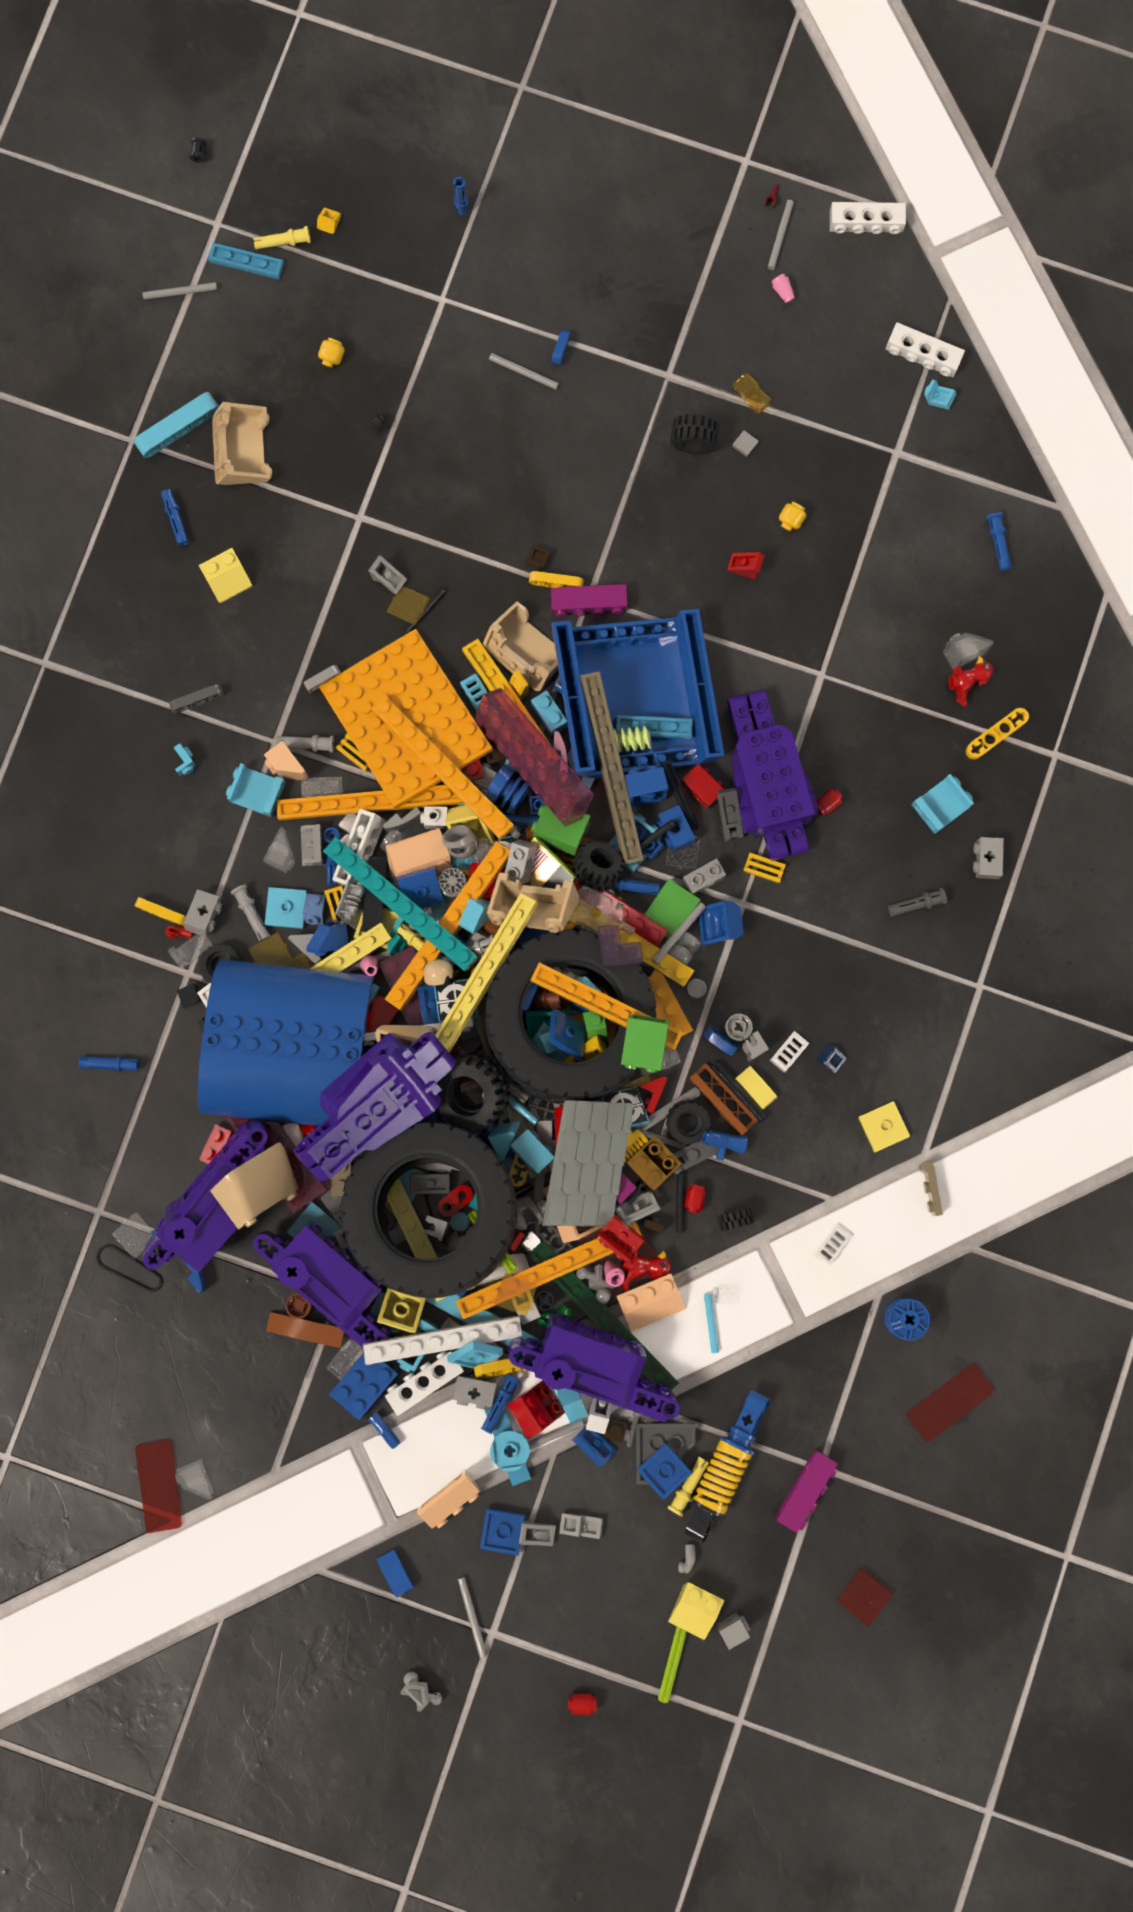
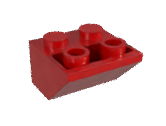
M544 1380L519 1395L507 1405L528 1439L542 1432L565 1414L564 1409Z

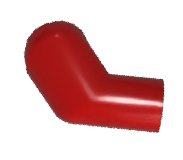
M180 925L168 926L165 931L166 936L172 939L181 936L192 939L194 935L193 932L185 930Z

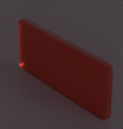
M970 1364L908 1411L906 1415L924 1441L930 1442L992 1395L994 1389L975 1364Z
M163 1440L137 1445L135 1451L146 1531L153 1533L180 1528L182 1526L171 1441Z

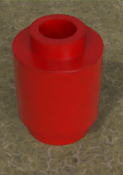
M830 788L816 800L818 812L824 816L842 804L841 799L843 796L837 789L832 790Z
M690 1184L684 1207L688 1208L687 1212L699 1214V1210L704 1209L705 1187Z
M572 1693V1698H568V1710H571L572 1715H591V1713H596V1696Z

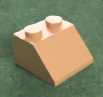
M283 741L264 754L267 759L265 764L273 775L277 773L280 778L301 781L309 780L307 773Z

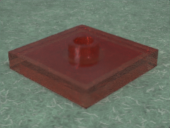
M860 1569L836 1601L869 1627L893 1595Z

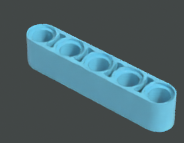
M209 392L203 393L139 434L134 439V444L144 458H149L213 417L219 405Z

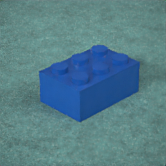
M651 766L646 771L632 770L628 772V775H625L631 808L666 800L668 785L663 767Z
M363 1353L329 1395L360 1420L399 1374V1371L387 1361L366 1365Z

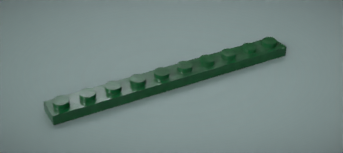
M543 1240L529 1253L537 1264L557 1256ZM573 1271L553 1279L601 1330L642 1344L603 1303L597 1300L596 1295ZM642 1344L647 1358L641 1372L652 1384H663L668 1387V1390L672 1391L679 1382Z

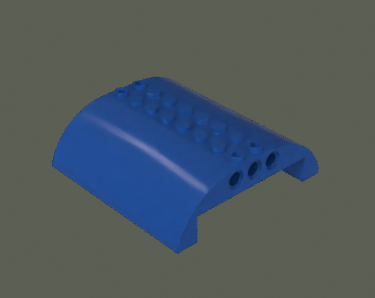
M699 609L681 610L675 618L579 627H572L571 621L551 623L577 775L586 778H603L580 680L581 675L599 671L613 729L616 730L617 715L693 719L692 739L651 737V749L646 744L645 750H641L638 745L637 751H634L631 746L630 751L626 752L623 747L619 757L624 777L632 770L646 771L648 767L656 765L660 768L661 764L665 761H671L675 770L694 767L697 764L709 763L725 756Z
M219 960L209 990L198 1074L199 1113L313 1126L321 1125L329 1117L319 1106L321 1092L363 1056L369 1000L373 992L374 976Z

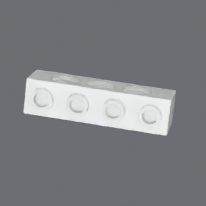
M832 202L830 232H854L856 234L863 232H872L873 234L890 232L891 234L903 233L906 225V203ZM846 217H850L853 220H847ZM865 217L870 218L871 221H867V220H865L864 218H865Z
M897 322L886 346V350L893 355L903 356L910 362H917L927 369H934L944 376L954 377L965 352L963 349ZM904 342L909 343L911 346H910V347L905 346V345H904ZM921 349L926 350L928 353H927V354L922 353V352H921ZM938 357H943L945 361L939 360Z
M359 809L346 846L368 864L369 856L373 854L383 828L382 825L386 820L375 813ZM337 865L332 880L342 886H346L348 879H350L357 885L358 881Z
M452 1350L450 1352H441L436 1356L438 1360L432 1364L430 1361L419 1367L421 1369L419 1373L414 1375L412 1372L403 1378L404 1383L399 1386L396 1383L387 1389L388 1394L385 1395V1398L397 1416L464 1372L462 1366L447 1361V1355L451 1354ZM437 1365L445 1367L446 1372L444 1375L439 1376L435 1373ZM426 1376L429 1379L428 1386H421L418 1383L419 1377ZM409 1387L412 1390L413 1394L410 1398L402 1395L403 1388Z

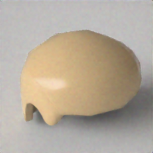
M441 959L429 962L424 967L425 983L428 985L444 984L447 976L452 978L454 972L452 964Z

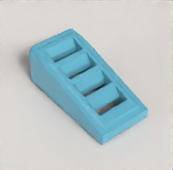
M476 673L460 682L461 688L479 717L496 708ZM476 682V685L472 686L469 689L467 688L469 685ZM477 689L481 690L473 696L471 695V693L476 691ZM484 695L485 698L475 702L476 699ZM486 702L489 703V705L483 707L482 709H479V706H481L482 704Z

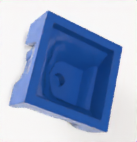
M722 901L706 905V908L699 915L702 945H714L725 940L737 939L744 934L741 907L734 902Z

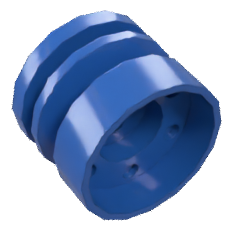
M504 764L484 795L493 804L499 798L502 799L501 810L508 803L510 806L506 813L510 815L520 806L528 794L532 781L527 779L522 786L520 782L524 776L521 775L516 781L513 780L515 770Z
M897 1298L886 1307L884 1324L887 1330L895 1337L907 1341L917 1340L928 1331L930 1315L927 1308L921 1302L910 1298ZM906 1315L912 1316V1318L910 1319L911 1324L907 1322L905 1323V1321L907 1320L905 1317Z

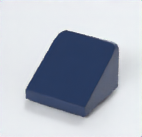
M829 1044L817 1057V1060L833 1073H836L847 1059L840 1051Z

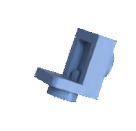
M306 894L303 908L304 923L311 925L323 924L325 895Z

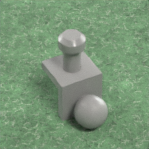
M599 1264L589 1271L584 1267H580L577 1270V1277L582 1280L584 1278L589 1279V1289L597 1291V1300L601 1303L608 1302L611 1297L609 1290L614 1287L606 1282V1278L602 1273L603 1265Z
M411 1671L405 1674V1686L401 1690V1695L410 1696L416 1702L417 1711L421 1712L429 1702H432L434 1705L441 1703L442 1695L440 1692L429 1694L427 1683L418 1682L419 1678L415 1672Z

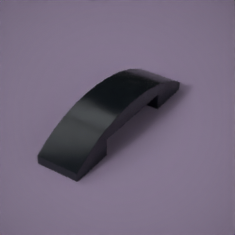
M369 856L368 865L386 879L388 858ZM366 888L362 932H367L383 921L384 903Z

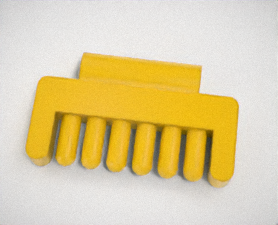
M639 1129L633 1132L630 1130V1134H628L627 1152L625 1153L627 1159H630V1156H633V1152L636 1153L640 1146H643V1143L648 1142ZM626 1158L624 1159L622 1166H624V1163L627 1162Z

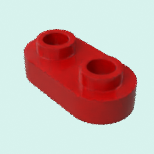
M466 1185L456 1187L440 1200L438 1212L444 1217H451L472 1200L473 1192L471 1188ZM461 1191L465 1192L466 1197L464 1199H461L459 1197V1193ZM445 1204L451 1206L449 1211L444 1210Z

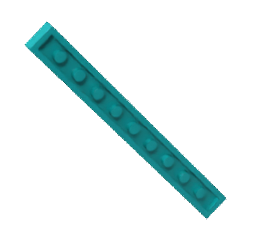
M335 837L323 850L327 856L463 971L467 972L478 959L477 955L338 838Z

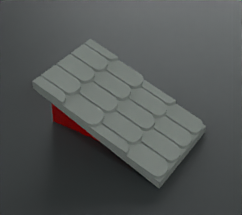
M564 1101V1106L554 1108L556 1151L542 1226H605L615 1213L622 1164L625 1159L627 1138L631 1128L633 1103Z

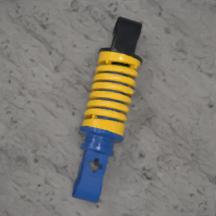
M751 1390L736 1425H731L730 1427L731 1432L728 1437L720 1436V1441L716 1448L719 1452H714L713 1454L718 1460H710L714 1467L708 1466L707 1471L711 1474L704 1473L703 1475L708 1481L701 1480L700 1482L707 1490L698 1487V1494L690 1500L697 1508L685 1529L686 1535L704 1543L715 1517L725 1518V1513L728 1509L727 1503H730L732 1500L730 1496L735 1494L733 1489H737V1482L741 1481L740 1475H743L745 1472L743 1468L748 1466L746 1460H750L752 1455L754 1456L755 1454L750 1447L752 1442L756 1440L754 1433L769 1406V1398ZM751 1417L753 1423L747 1425V1421H745V1418Z

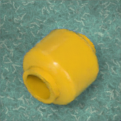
M328 338V340L322 341L318 357L323 360V365L332 368L333 364L339 365L341 363L345 349L341 342Z
M795 502L787 503L779 515V520L782 522L781 526L789 531L792 528L799 529L807 516L804 512L805 508Z

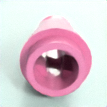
M781 274L772 280L773 289L786 304L795 299L789 278L785 274Z
M372 955L365 956L360 962V968L368 976H374L379 968V961Z
M606 1261L603 1264L606 1282L613 1287L620 1286L624 1281V1272L613 1261Z

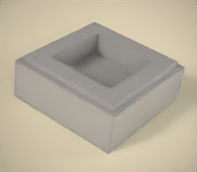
M743 431L732 447L748 457L759 441L746 431Z

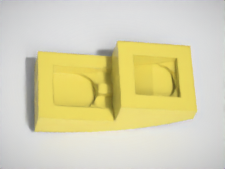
M751 1066L736 1077L737 1082L762 1109H765L777 1098L776 1094Z

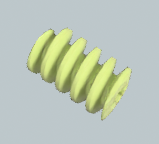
M638 726L635 728V732H632L629 727L627 733L621 728L619 734L613 729L619 753L623 751V747L626 752H629L631 746L634 751H637L638 745L641 750H645L646 744L651 749V736L646 726H643L641 732Z

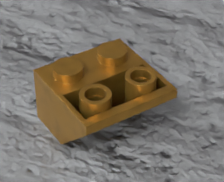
M654 1136L626 1164L654 1191L682 1163Z

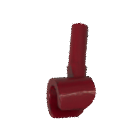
M778 184L774 185L772 193L766 197L765 206L768 201H773L772 208L775 207V197L779 188Z

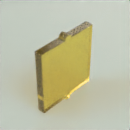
M402 586L396 596L392 598L393 601L387 613L416 625L421 614H424V609L430 598Z
M278 933L248 949L255 960L254 963L283 966L293 960L287 950V944L283 943Z
M505 1273L500 1287L497 1288L498 1294L494 1305L527 1316L531 1302H534L533 1297L537 1284Z

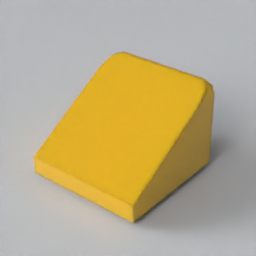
M324 208L318 216L317 229L333 234L337 228L341 213Z

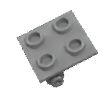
M348 879L335 914L356 930L363 912L365 888L361 883L357 882L356 885Z

